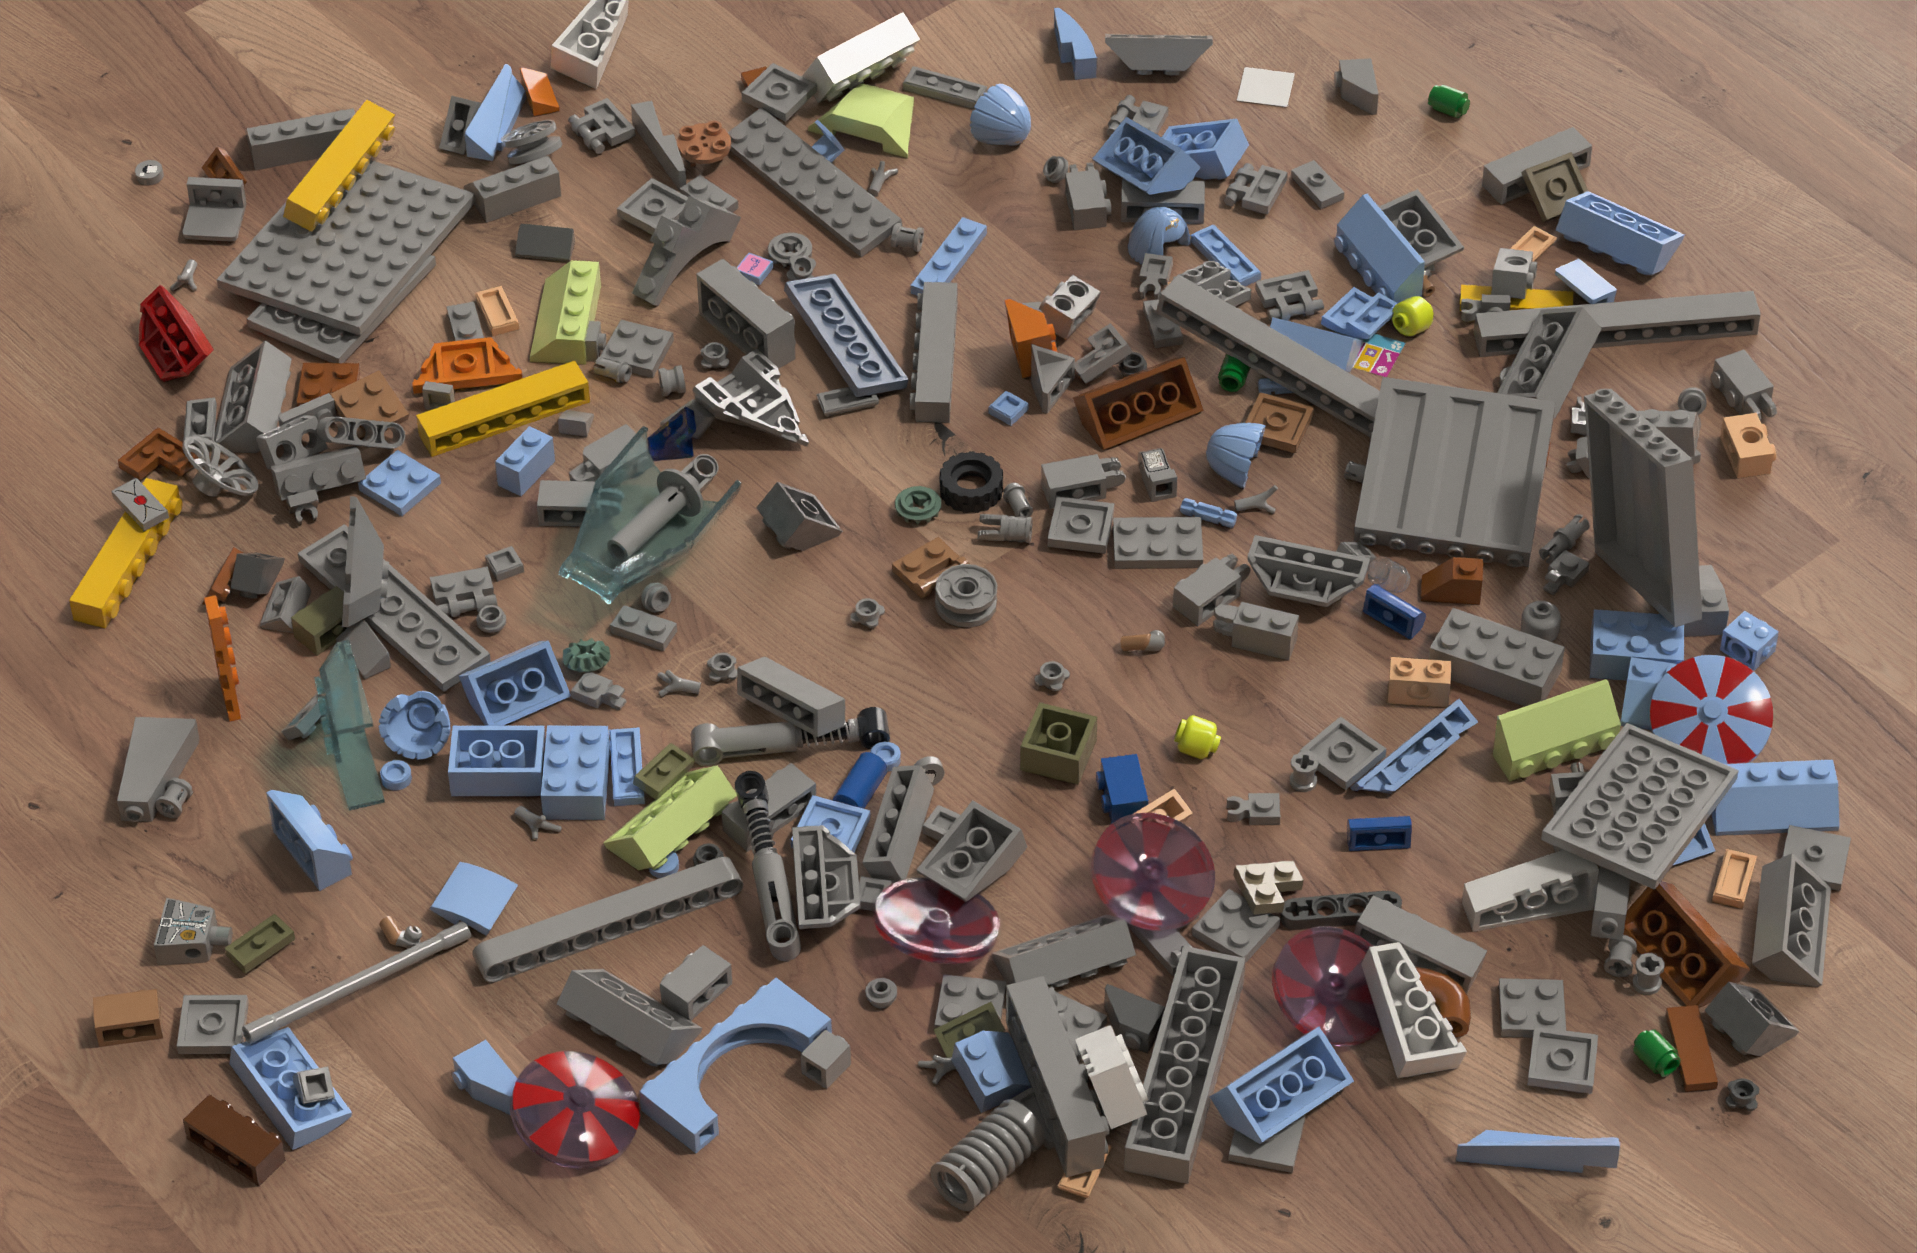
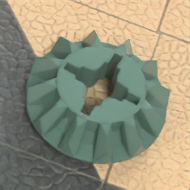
M909 487L901 491L895 499L897 515L904 517L906 523L911 520H915L917 525L921 520L930 523L932 517H938L939 510L942 508L941 498L937 492L928 487ZM913 501L918 506H923V509L913 507Z
M593 638L588 641L580 639L578 643H569V647L563 650L564 665L577 672L598 670L604 667L611 657L609 647L605 646L603 641L595 642Z

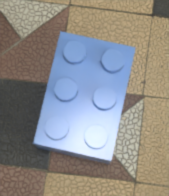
M1594 609L1590 636V678L1627 681L1631 657L1679 664L1684 661V625L1674 627L1661 614Z
M547 725L541 787L542 812L546 820H605L610 760L608 726Z
M452 726L448 766L451 796H541L546 743L544 726Z

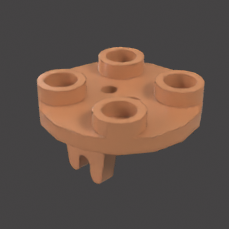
M718 121L683 126L679 130L680 135L677 139V146L680 155L690 162L691 167L696 166V163L711 164L723 161V158L728 155L731 149V137Z

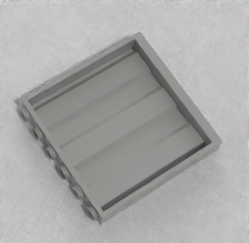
M1383 377L1354 527V541L1368 546L1377 544L1389 546L1395 550L1411 549L1418 550L1423 554L1438 553L1448 555L1451 558L1483 559V563L1498 562L1505 563L1511 567H1529L1556 402Z
M1599 389L1593 394L1584 396L1595 553L1674 627L1702 620L1693 459L1612 389Z

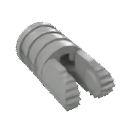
M980 514L979 521L982 524L1000 525L1001 528L1000 531H978V540L1031 543L1032 517Z

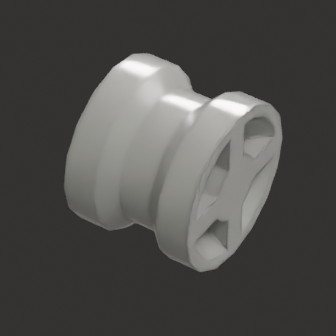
M681 365L675 366L671 370L665 368L658 369L662 396H668L671 392L675 391L679 394L686 393Z

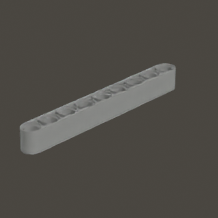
M719 857L486 940L474 948L472 955L485 981L498 982L737 895L742 890L744 884L731 859Z

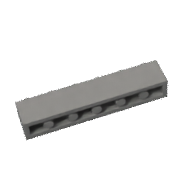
M924 282L923 293H918L917 310H922V313H916V330H920V333H915L914 349L919 350V353H913V370H917V373H912L911 389L916 390V393H910V410H915L916 422L950 423L958 306L957 283Z

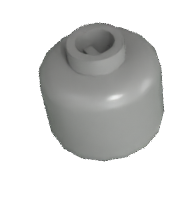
M1535 601L1528 604L1522 613L1521 632L1553 642L1560 631V611L1552 603L1546 601Z

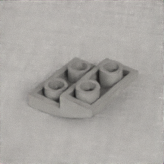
M1206 261L1202 265L1180 274L1234 307L1251 299V289L1240 285L1238 281L1230 280L1231 270L1220 266L1218 262Z

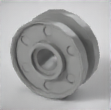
M554 120L530 123L504 135L501 138L504 147H517L507 154L509 163H526L558 150L563 145L560 136L547 137L557 129Z
M970 564L951 566L943 571L936 580L935 608L938 615L947 623L957 627L970 628L982 625L990 620L996 612L998 584L994 576L986 569Z

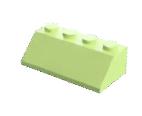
M571 260L545 279L530 362L569 363L576 361L577 364L586 365L585 338L589 321H595L601 289L599 262Z
M1605 679L1497 716L1493 757L1508 780L1525 778L1544 769L1555 768L1559 764L1573 759H1581L1588 754L1606 750L1620 732L1621 727L1609 682Z
M718 765L687 772L658 800L652 801L603 844L608 850L637 870L647 868L655 870L667 862L666 856L672 851L676 852L689 843L687 840L689 836L706 829L710 825L708 820L714 815H721L722 811L737 794Z

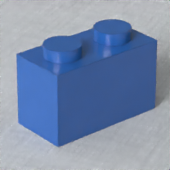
M1137 754L1101 758V771L1096 772V783L1098 790L1103 789L1104 795H1101L1103 813H1109L1111 825L1122 824L1130 815L1147 806L1149 801Z

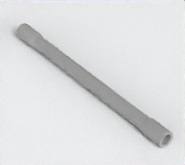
M465 922L457 923L424 942L278 1012L263 1016L243 1026V1035L247 1042L252 1044L275 1033L283 1026L441 950H447L470 939V930Z

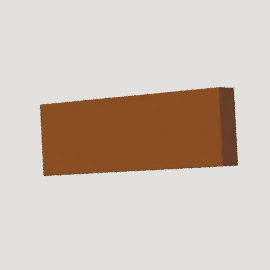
M1698 1005L1666 1008L1665 1015L1673 1046L1681 1058L1679 1070L1685 1092L1717 1089L1718 1079Z

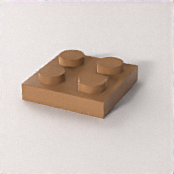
M380 370L330 394L334 399L335 409L341 417L394 422L397 424L409 418V413ZM362 425L356 431L357 437L360 440H363L366 434L365 428Z
M1260 392L1245 423H1257L1266 426L1261 444L1296 453L1314 415V407Z

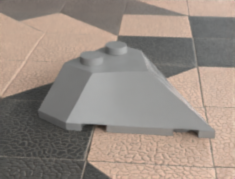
M758 349L743 356L733 372L720 381L716 382L713 378L709 377L694 386L692 390L695 400L716 419L757 429L806 447L809 444L806 434H801L799 430L800 420L786 388L781 387L778 379L781 374L778 367Z
M350 496L342 627H349L379 611L380 599L387 598L388 581L382 580L388 579L389 562L383 561L384 544L358 498L355 496Z

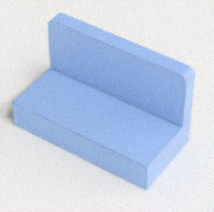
M1580 259L1556 268L1555 275L1588 303L1614 302L1617 289Z

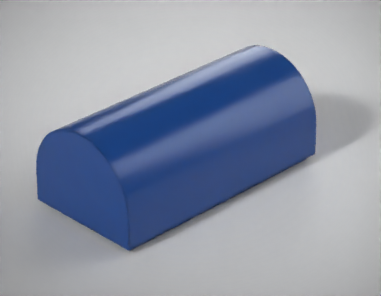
M1377 584L1372 585L1366 591L1363 607L1365 614L1410 640L1421 630L1426 619V614Z
M871 752L861 753L834 795L833 801L865 809L887 774V765L884 760Z
M1410 816L1347 819L1349 851L1411 848L1412 822Z

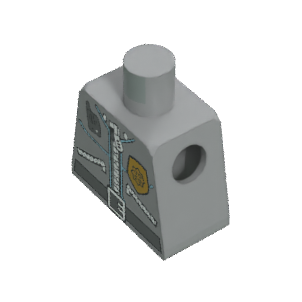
M166 898L154 942L158 965L205 963L210 960L213 945L228 946L231 944L232 927L218 926L215 910L211 907Z

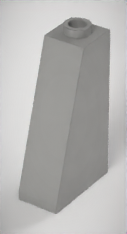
M135 717L117 799L121 821H153L158 812L155 807L156 800L164 795L167 790L166 784L168 780L173 777H179L199 744L200 738L196 719Z
M1599 866L1591 936L1623 940L1630 879Z

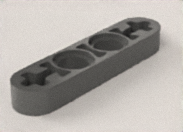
M1393 891L1292 898L1285 901L1283 912L1280 914V921L1285 928L1290 930L1356 925L1362 913L1351 912L1348 909L1351 905H1360L1365 909L1374 895L1382 900L1391 902L1396 907L1402 908V899ZM1322 907H1328L1334 913L1329 916H1323L1317 910ZM1307 910H1312L1311 916H1308L1309 911ZM1291 912H1296L1297 917L1293 916Z

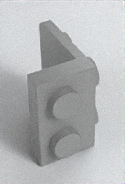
M188 177L186 185L190 206L182 231L183 237L196 240H237L247 205L243 180Z

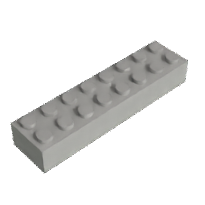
M1183 946L1143 1083L1149 1099L1143 1102L1148 1115L1132 1121L1125 1145L1124 1171L1186 1184L1189 1183L1211 1103L1210 1096L1213 1095L1243 988L1246 958Z

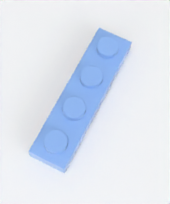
M962 217L911 284V294L918 296V293H923L924 282L950 283L986 236L987 226Z

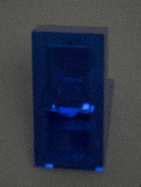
M685 406L647 438L649 459L660 461L694 457L692 436L696 432V423L693 410Z

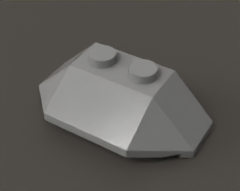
M1105 34V43L1131 70H1137V74L1150 75L1153 74V70H1164L1165 75H1179L1180 71L1188 69L1213 45L1212 35Z
M1257 535L1254 536L1247 559L1268 595L1328 607L1364 583L1370 564L1369 558Z
M823 825L792 827L799 929L831 927L861 908L857 855L839 839L831 835L830 831Z

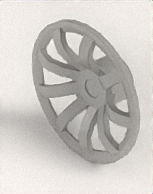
M189 436L184 440L182 444L184 454L198 470L193 478V483L201 492L216 497L222 488L235 494L246 496L253 495L257 491L258 481L254 473L230 450L204 437ZM206 445L212 447L211 459ZM190 452L195 453L198 459H193ZM220 452H222L229 458L218 466ZM235 463L242 468L226 472ZM242 476L247 477V478L250 480V482H249L248 480H246L245 478H240V477H242ZM239 483L246 486L247 489L241 490Z

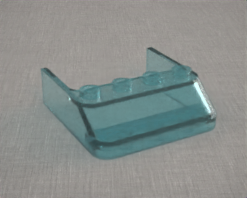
M349 640L336 642L319 668V676L314 677L317 694H322V697H317L320 714L326 715L320 718L324 735H329L324 737L327 755L333 754L348 810L351 811L385 803L365 733V728L374 726Z

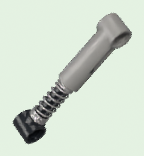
M879 707L865 708L859 712L857 718L848 719V722L845 721L844 727L819 737L790 722L719 728L714 724L704 723L694 727L690 734L694 762L701 766L715 765L723 758L796 751L797 747L802 748L805 743L809 747L810 743H815L817 746L818 742H823L826 745L827 741H831L834 744L835 740H840L843 743V740L848 739L849 742L858 741L864 748L871 749L877 743L890 741L887 714Z
M746 771L737 777L735 791L739 804L744 811V816L747 818V830L750 832V844L753 847L752 852L754 854L752 869L766 937L773 957L781 961H790L799 955L801 942L783 860L778 855L777 849L773 847L776 842L772 840L774 835L770 833L772 827L769 826L771 820L767 818L769 815L767 807L769 794L764 777L759 772ZM751 789H757V791H756L755 793H752V794H747V793H746V792H748V791L751 790ZM774 902L779 903L782 917L780 920L776 919ZM781 938H790L785 943H778Z

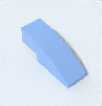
M1054 8V32L1061 63L1072 62L1075 80L1096 78L1097 57L1087 34L1070 15L1060 8Z

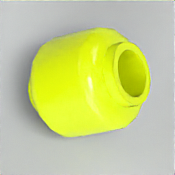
M1412 296L1397 303L1393 308V325L1404 336H1414L1429 329L1433 323L1432 306L1420 296Z
M1192 715L1187 720L1181 719L1174 742L1178 743L1177 748L1181 753L1197 759H1204L1208 756L1209 752L1216 753L1221 736L1216 735L1217 726L1214 722Z

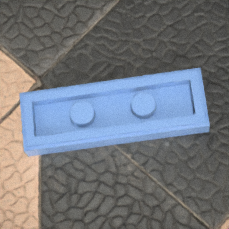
M1214 224L1191 234V243L1209 261L1218 262L1220 266L1231 270L1230 280L1238 281L1240 285L1245 287L1261 280V272Z
M640 727L609 730L614 806L645 804L644 791L633 784L634 776L642 769Z

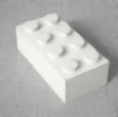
M901 13L818 56L802 77L817 84V92L814 94V97L818 103L826 99L831 102L843 94V90L849 88L851 91L857 85L864 83V79L871 77L873 80L885 72V68L889 66L896 68L906 61L905 57L915 51L913 47L920 38L905 14Z

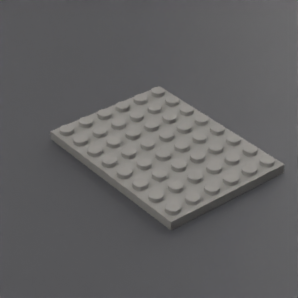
M369 159L365 172L363 174L358 173L351 190L343 192L339 205L336 208L332 206L329 216L323 225L319 223L311 232L284 218L285 203L216 279L217 286L228 292L361 336L475 204V193Z

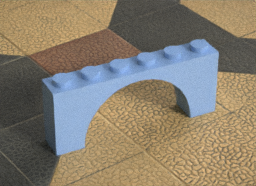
M775 978L768 985L760 987L756 994L745 1004H740L722 1023H717L702 1040L694 1042L684 1055L670 1062L665 1070L655 1079L647 1081L639 1091L641 1111L694 1153H697L719 1135L718 1115L706 1104L699 1090L703 1076L711 1064L730 1050L754 1043L781 1044L803 1052L824 1030L832 1033L831 1018L778 978Z

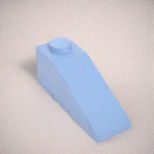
M487 1040L453 1057L455 1071L452 1073V1077L459 1089L465 1088L473 1099L532 1125L540 1123L538 1104L516 1110L513 1109V1090L515 1083L520 1081Z

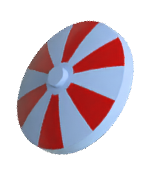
M1701 655L1680 662L1662 677L1651 700L1650 727L1652 734L1723 764L1751 763L1762 752L1769 739L1773 724V705L1765 684L1748 666L1725 656Z

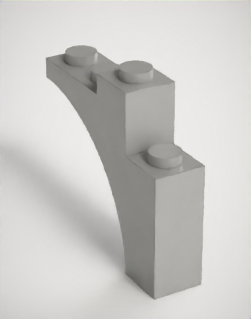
M689 196L678 220L661 216L650 240L655 244L632 294L653 305L659 306L675 277L695 255L712 244L723 241L730 242L741 217L721 206Z

